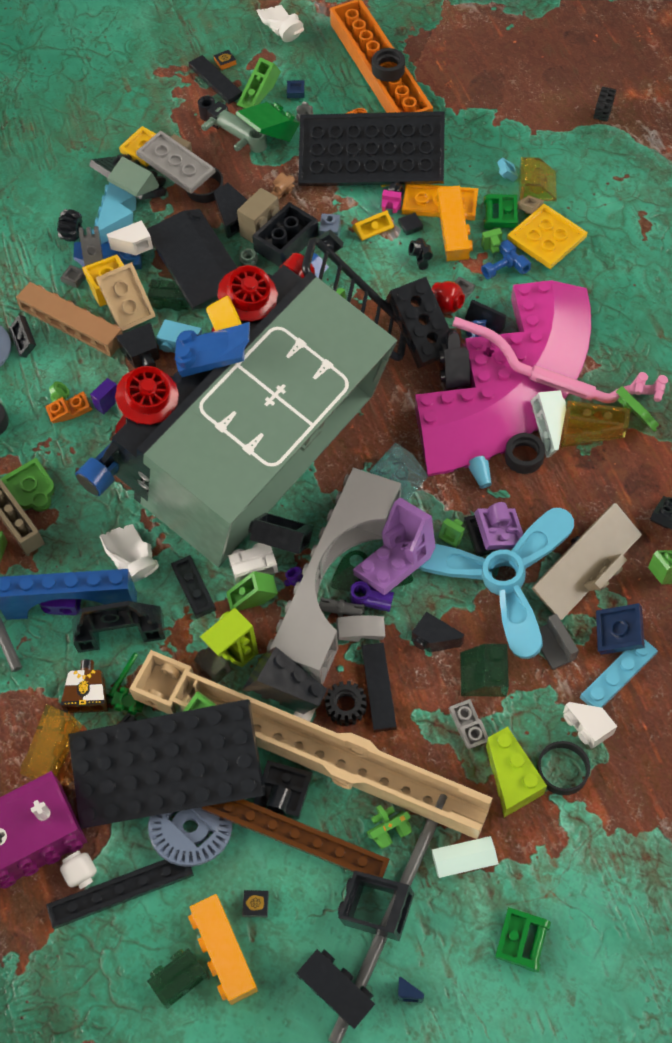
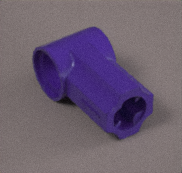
M358 581L351 586L350 603L363 604L366 607L390 612L394 592L389 591L386 595H383L373 587H369L367 583ZM361 592L365 596L358 597L355 595V593Z

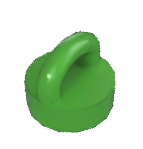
M56 381L49 387L52 402L61 397L66 400L70 395L69 389L62 382Z

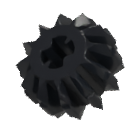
M64 209L58 218V237L68 242H75L79 238V228L82 227V215L75 210Z

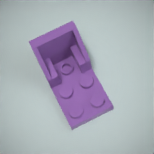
M402 498L397 499L393 503L383 528L382 538L384 545L353 569L356 577L383 595H386L429 560L435 549L432 516Z

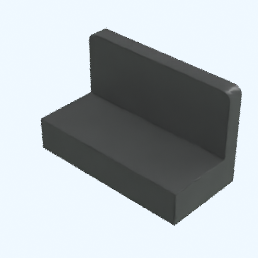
M558 615L549 616L547 624L539 628L543 641L541 652L551 669L554 670L576 660L579 650Z

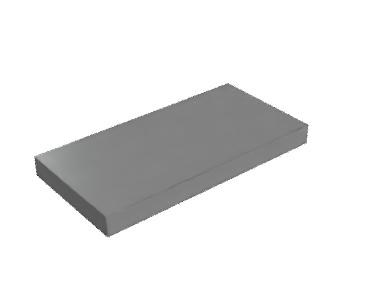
M161 130L136 151L139 158L190 194L215 173L214 167Z

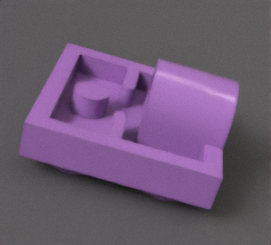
M504 502L495 503L488 509H477L474 513L486 550L513 549L523 536L515 509H508Z

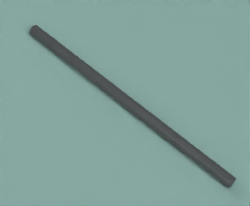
M440 794L435 805L436 808L442 810L447 799L445 794ZM427 819L399 881L400 883L410 885L411 887L439 823ZM393 894L380 923L381 926L386 927L396 897L395 894ZM375 935L354 981V984L359 989L362 985L366 988L388 938ZM340 1016L328 1039L331 1043H341L349 1025Z

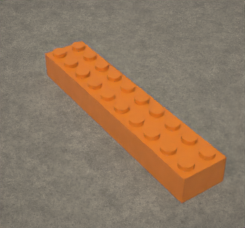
M353 0L330 8V24L386 113L433 112V106L406 66L404 75L395 81H381L373 75V55L381 49L393 48V46L362 0ZM384 62L380 66L392 68L397 66V64L394 62Z

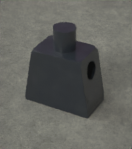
M151 323L116 336L121 352L134 368L141 366L156 367L155 361L160 358Z

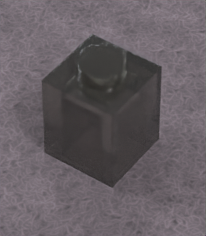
M210 647L200 650L194 659L196 668L208 680L215 683L221 681L231 672L229 663L222 656H218Z

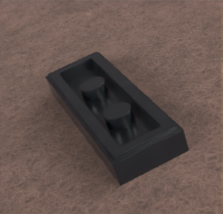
M191 555L171 563V567L196 619L216 611V607Z

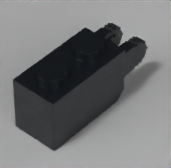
M451 328L445 334L446 344H442V351H439V361L443 363V370H440V381L444 382L446 389L470 386L469 350L465 344L460 342L456 329Z

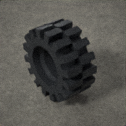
M341 681L339 686L336 684L332 685V690L329 689L325 697L328 717L330 716L333 722L336 720L338 725L345 723V726H349L350 722L353 725L356 724V720L360 721L362 715L366 713L367 705L364 690L362 688L359 689L356 683L351 685V681H347V684H343V681ZM343 696H349L354 700L355 705L351 710L343 711L337 706L338 700Z

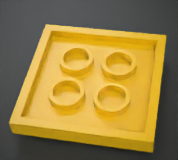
M543 204L511 231L507 236V240H510L512 244L551 270L587 237L588 232L546 204Z

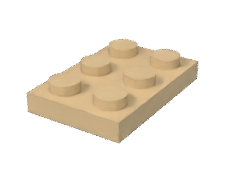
M132 262L96 277L112 316L122 331L156 317Z

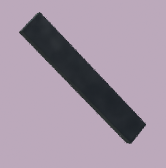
M164 859L48 903L46 906L52 928H60L194 876L192 867L178 866Z

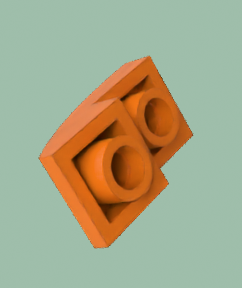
M84 391L68 400L61 397L45 406L52 423L67 421L93 410Z

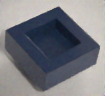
M287 81V98H305V81Z

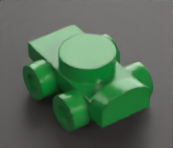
M121 687L119 692H114L111 705L115 706L114 709L116 711L122 712L124 709L131 715H136L137 712L142 713L144 703L134 700L132 695L128 694V688Z

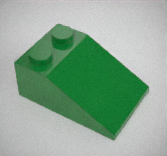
M264 102L236 112L238 117L259 133L287 142L291 141L300 125L295 120V115L288 111L284 112V107L276 102L274 104Z

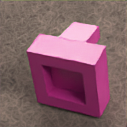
M383 190L382 211L384 212L388 208L393 209V213H397L401 208L402 192Z

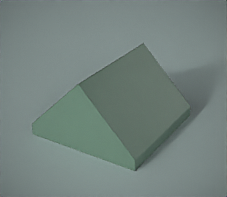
M123 156L107 178V181L136 197L159 187L152 172Z

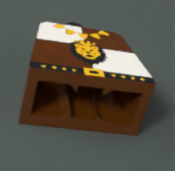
M82 660L80 670L68 673L61 700L63 710H69L70 713L108 712L105 679L101 670H94L93 660Z

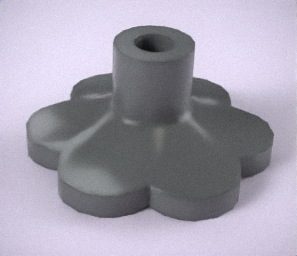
M302 102L297 107V121H300V115L313 114V107L307 102Z

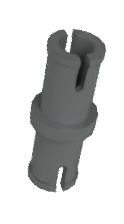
M323 597L320 599L319 606L321 611L336 613L340 617L344 615H364L365 605L348 603L344 599L340 601Z

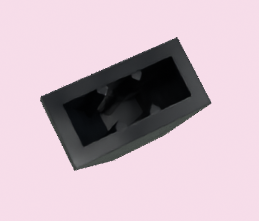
M226 183L214 191V197L226 237L229 239L240 231L237 210L247 199L233 186Z

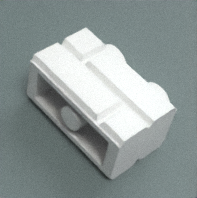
M257 543L250 549H238L231 555H228L236 584L253 571L270 575L278 572L271 546Z

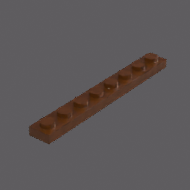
M246 800L202 807V810L353 873L355 870L383 878L390 861L389 858Z

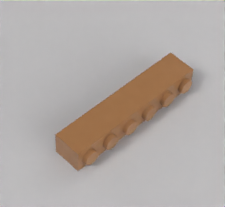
M29 282L16 296L21 310L111 357L119 348L116 336L123 333L118 325L107 322L101 316L97 317L91 314L87 309L76 306L70 300H64L58 294L45 290L43 286Z

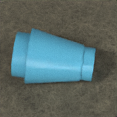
M484 456L471 459L468 468L479 487L482 489L491 486L488 460Z

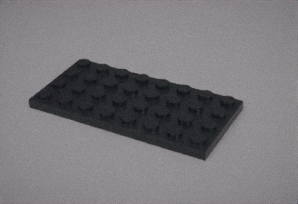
M445 111L300 115L298 185H390L395 181H399L401 185L444 184Z
M249 699L68 734L81 829L265 796Z

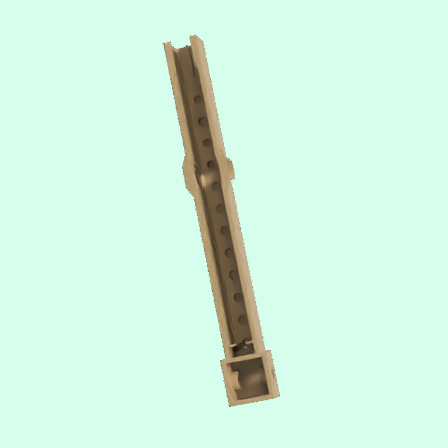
M150 650L129 688L134 700L167 714L183 712L197 691L216 705L249 699L258 747L329 776L336 785L342 788H357L475 839H478L492 802V797L381 752L370 740L353 733L333 732L193 673L191 666L153 650ZM440 794H445L447 799L442 810L436 808L435 805Z

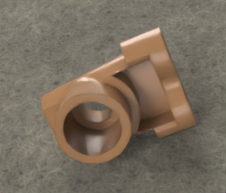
M281 172L273 182L275 186L271 194L278 197V200L285 192L289 194L295 187L293 184L295 178L292 175L286 176Z

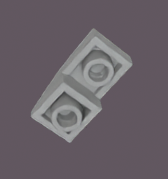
M348 616L336 619L338 640L359 642L361 638L383 640L386 637L384 616Z
M471 699L448 708L468 750L487 742V732L481 719L477 716Z

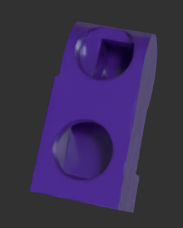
M57 599L42 602L39 605L42 611L47 614L76 616L80 611L82 599Z

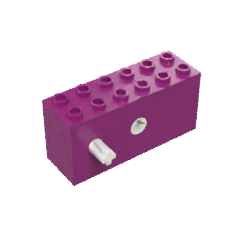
M52 771L0 797V888H8L14 885L17 879L35 874L39 870L38 868L45 864L56 863L61 859L62 855L68 852L74 853L80 850L83 844L87 843V839L80 828L66 793Z

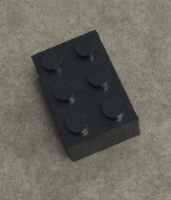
M289 202L252 235L254 251L280 267L293 253H300L307 246L311 238L319 235L318 219Z

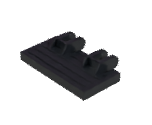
M123 154L117 157L91 159L89 166L108 178L122 156L139 166L140 162L137 159H132L129 154ZM150 171L158 182L159 187L137 198L145 200L165 196L167 189L163 186L166 178L158 176V173L155 171Z

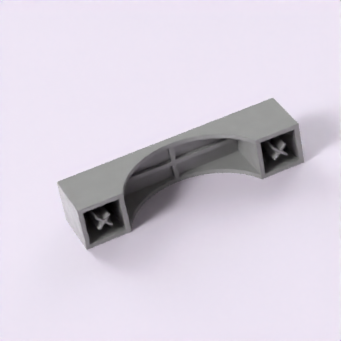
M356 468L352 469L350 475L347 474L345 476L343 491H339L336 496V506L329 511L328 523L326 527H322L319 534L320 541L318 545L313 546L310 555L312 558L309 563L304 565L302 571L303 578L301 582L298 581L293 592L295 595L292 601L289 600L285 607L286 615L283 620H279L275 639H271L267 647V651L274 647L280 649L322 685L338 651L337 630L325 618L317 601L322 578L330 565L350 548L367 541L383 539L382 531L393 503L401 498V483Z

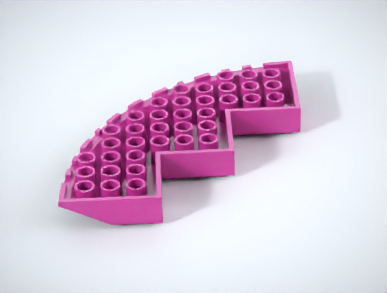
M553 280L513 285L511 302L519 332L499 335L511 346L519 362L531 367L536 365L577 380L582 372L588 353L591 335V307L587 288ZM484 337L465 338V345L469 350L471 388L415 395V412L427 476L454 472L455 469L461 467L468 468L470 465L469 461L478 456H484L486 460H490V457L496 454L505 453L507 442L511 437L520 433L531 434L538 430L531 400L540 392L559 390L529 379V376L514 371L503 352L490 340ZM561 391L562 397L565 399L569 393Z

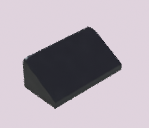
M471 300L465 320H486V328L501 334L505 328L506 315L475 300Z

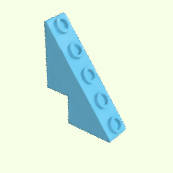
M110 182L109 185H105V195L102 196L98 217L95 219V226L99 227L101 245L108 241V233L133 224V211L136 210V196Z

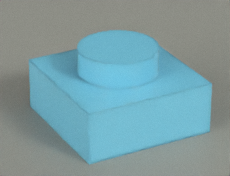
M503 157L497 162L500 168L499 173L504 179L507 178L514 182L519 178L514 164Z

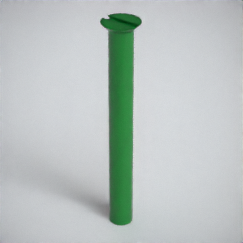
M133 653L109 694H106L107 697L113 698L114 692L118 690L137 659V653Z

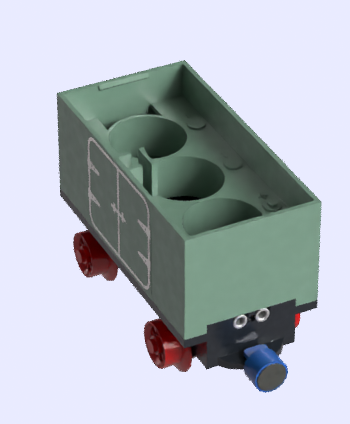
M293 253L271 277L257 266L245 265L226 274L219 283L218 299L230 296L241 323L250 322L249 342L245 347L243 362L181 377L178 371L173 376H169L162 370L152 366H143L131 370L117 384L115 398L118 409L123 413V416L116 425L112 442L95 459L90 458L75 473L79 483L96 496H100L115 481L114 475H116L134 490V499L218 568L228 558V555H231L250 534L248 529L251 521H254L255 518L264 513H268L372 398L397 342L396 338L316 277L312 264L310 265L311 272L309 271L304 276L302 271L304 256L299 253Z

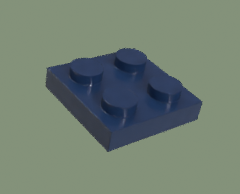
M640 603L596 611L598 652L601 655L645 648L643 614Z

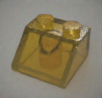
M521 157L519 200L530 195L544 201H556V171L540 158Z

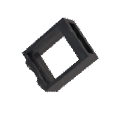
M264 513L255 518L254 521H251L248 533H251L249 540L300 554L309 547L314 526Z
M354 870L352 878H349L347 881V893L344 901H341L339 905L338 918L344 926L400 941L415 894L412 888L404 883ZM364 886L396 895L386 927L353 918Z

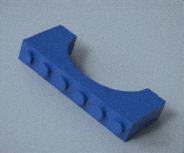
M128 569L0 577V610L6 620L28 619L29 610L42 602L57 599H84L104 605L125 601L137 602V591Z

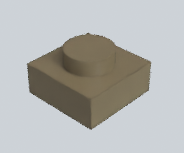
M528 195L518 202V209L527 214H532L544 204V200Z

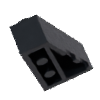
M316 949L295 975L300 980L302 979L317 996L324 1000L333 1011L355 1029L375 1005L371 1000L374 995L363 985L359 989L352 982L354 976L344 967L339 970L333 964L335 959L325 949L322 952Z

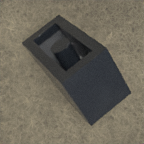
M426 611L413 629L411 641L421 650L425 649L429 652L461 647L464 641V634Z

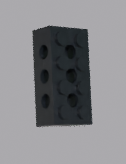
M427 277L390 290L386 299L417 368L419 369L439 361V351H442V344H446L445 334L450 328ZM427 338L431 339L433 343H430Z

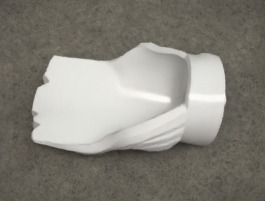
M282 5L275 6V8L270 7L257 10L262 22L269 26L275 34L281 36L284 42L295 40L304 31L303 23L299 20L298 15L295 13L288 15Z
M133 524L127 525L123 529L120 527L113 529L111 532H107L106 535L101 534L99 536L107 555L118 569L129 570L133 583L146 578L158 569L157 560L152 558L151 544L142 541L140 534Z

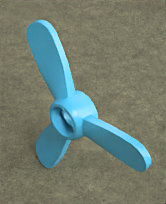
M552 508L526 530L511 551L500 549L492 552L486 558L460 549L435 544L431 558L418 569L437 575L483 580L485 587L491 593L500 596L502 623L510 650L521 659H530L540 652L543 641L533 609L521 590L525 582L526 568L551 553L570 536L574 528V519L567 510ZM501 566H508L515 570L516 576L507 581H499L492 577V571Z

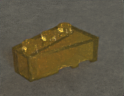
M568 400L560 448L624 438L629 426L630 409Z
M46 704L27 756L21 764L20 774L32 781L50 771L57 777L70 751L68 734L80 732L83 725L71 714Z

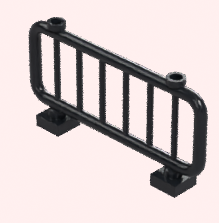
M331 229L318 238H311L308 241L302 263L304 276L309 271L311 272L310 265L315 246H317L324 253L318 278L322 280L327 258H329L338 266L333 290L337 291L342 270L351 279L347 301L351 303L354 284H356L365 292L361 312L365 313L369 296L378 305L374 321L376 324H378L381 309L390 316L388 333L391 335L393 322L397 323L387 299L383 300L335 253L343 248L344 242ZM402 332L400 333L397 353L393 350L390 356L394 361L402 360L405 355L407 343Z

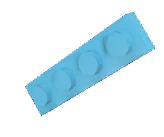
M644 639L645 648L623 652L580 695V699L589 706L603 708L657 654L658 650Z

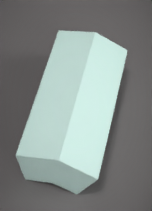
M491 836L432 849L433 861L437 877L439 878L499 864Z

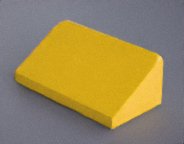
M388 210L354 223L352 226L361 241L395 227Z
M225 296L206 308L215 331L242 324L230 296Z

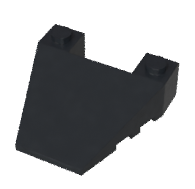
M125 601L82 608L72 619L73 644L78 653L100 650L99 632L134 626L138 627L144 643L164 640L166 636L161 607Z

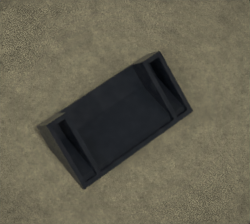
M201 210L181 211L147 228L154 248L192 310L207 308L218 301L219 283L226 274L237 269V266Z

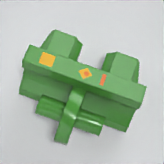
M378 805L376 807L378 814L373 816L371 820L374 824L381 820L382 823L366 833L370 839H374L380 849H383L393 843L387 833L390 829L395 828L400 838L412 832L408 821L411 817L407 811H401L389 818L388 816L395 813L393 807L391 806L384 810L381 805Z

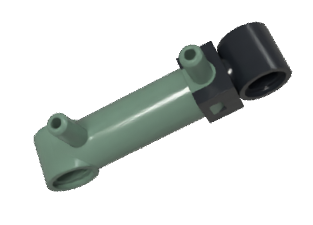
M202 96L199 98V115L202 120L206 121L201 125L203 131H207L211 126L216 129L221 127L241 139L234 145L235 151L241 150L246 144H249L250 149L256 153L266 150L267 138L265 134L259 133L244 120L229 112L228 106L220 101L215 103L213 97Z

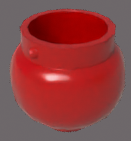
M452 281L436 282L432 287V291L443 314H453L462 308L465 302V295L457 283Z

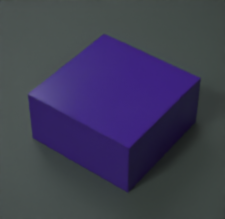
M109 378L104 380L90 394L95 409L102 414H105L116 404L117 384Z

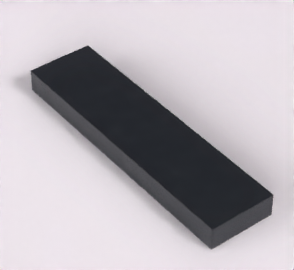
M203 55L188 62L189 68L228 104L241 97L242 91Z
M384 642L362 645L374 732L397 730Z

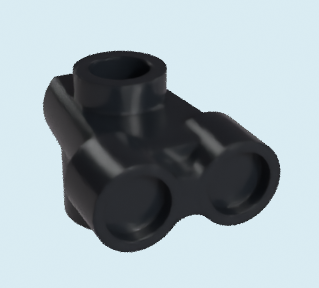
M423 238L410 242L408 247L409 255L416 256L417 265L420 270L427 269L429 266L428 261L433 257L431 246L427 245Z

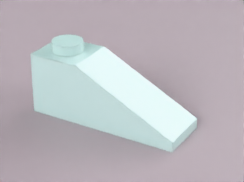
M561 390L540 392L531 400L540 437L544 443L546 458L551 457L559 450L566 412V402L562 397Z

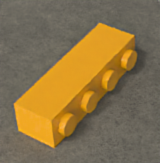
M460 185L437 188V202L446 261L469 259L470 251H473L472 240L468 239L470 225L466 224L465 221L468 219L467 208H463L465 195L461 193Z
M217 894L190 906L192 914L188 916L193 930L199 929L201 938L197 940L202 952L208 951L211 961L207 962L212 976L218 975L221 982L217 988L222 1000L228 999L230 1005H233L258 992Z

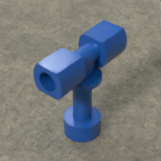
M505 240L499 245L503 259L494 264L488 262L482 265L481 271L486 279L496 276V271L505 266L508 268L514 266L520 274H525L531 270V262L524 255L519 256L516 253L517 248L510 240Z

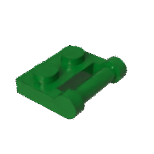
M487 194L484 196L486 208L485 229L516 228L518 226L517 195ZM493 204H498V218H493Z
M508 907L495 958L538 973L541 966L539 960L546 931L550 930L551 922L547 919ZM533 925L537 929L530 957L527 959L522 957L529 927Z

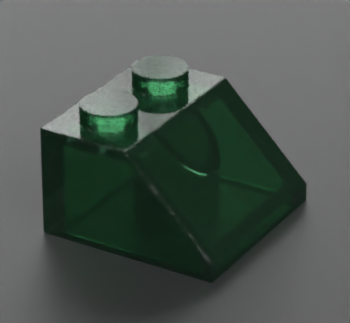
M482 644L460 652L461 696L507 697L509 688L507 644Z

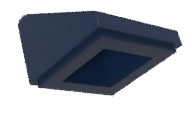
M399 977L398 1000L401 1002L422 1003L424 993L402 977Z

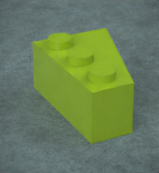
M236 608L230 612H225L217 623L200 636L218 656H222L226 660L229 659L240 667H243L259 654L253 625Z
M508 726L488 737L486 750L505 818L544 795L547 785Z

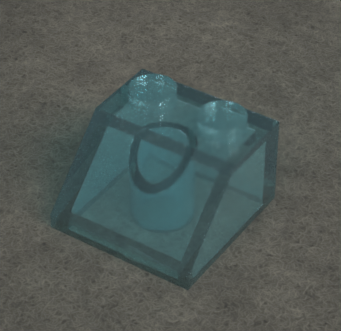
M394 443L370 470L371 474L401 483V498L405 501L428 478V474L414 455L397 443Z

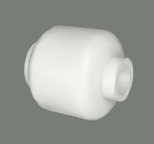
M77 851L62 860L63 865L60 867V871L69 887L79 886L82 889L93 882L91 877L96 874L97 869L88 853Z

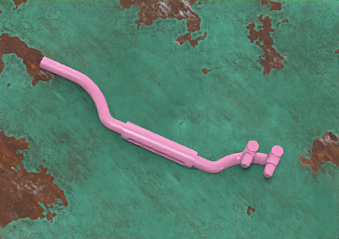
M456 316L454 318L453 327L476 334L493 342L503 352L510 367L520 374L529 376V379L589 401L594 399L610 404L620 398L616 393L618 389L609 394L596 390V387L536 365L531 367L519 362L511 346L498 333ZM640 372L631 385L623 386L631 395H654V401L660 402L668 378L660 375L654 384L645 385L648 375Z

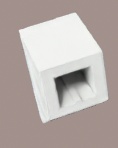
M142 220L107 234L111 250L138 255L153 249L151 236Z
M573 702L565 705L563 711L564 719L570 726L573 725L580 740L584 744H588L591 749L614 734L617 725L603 708Z

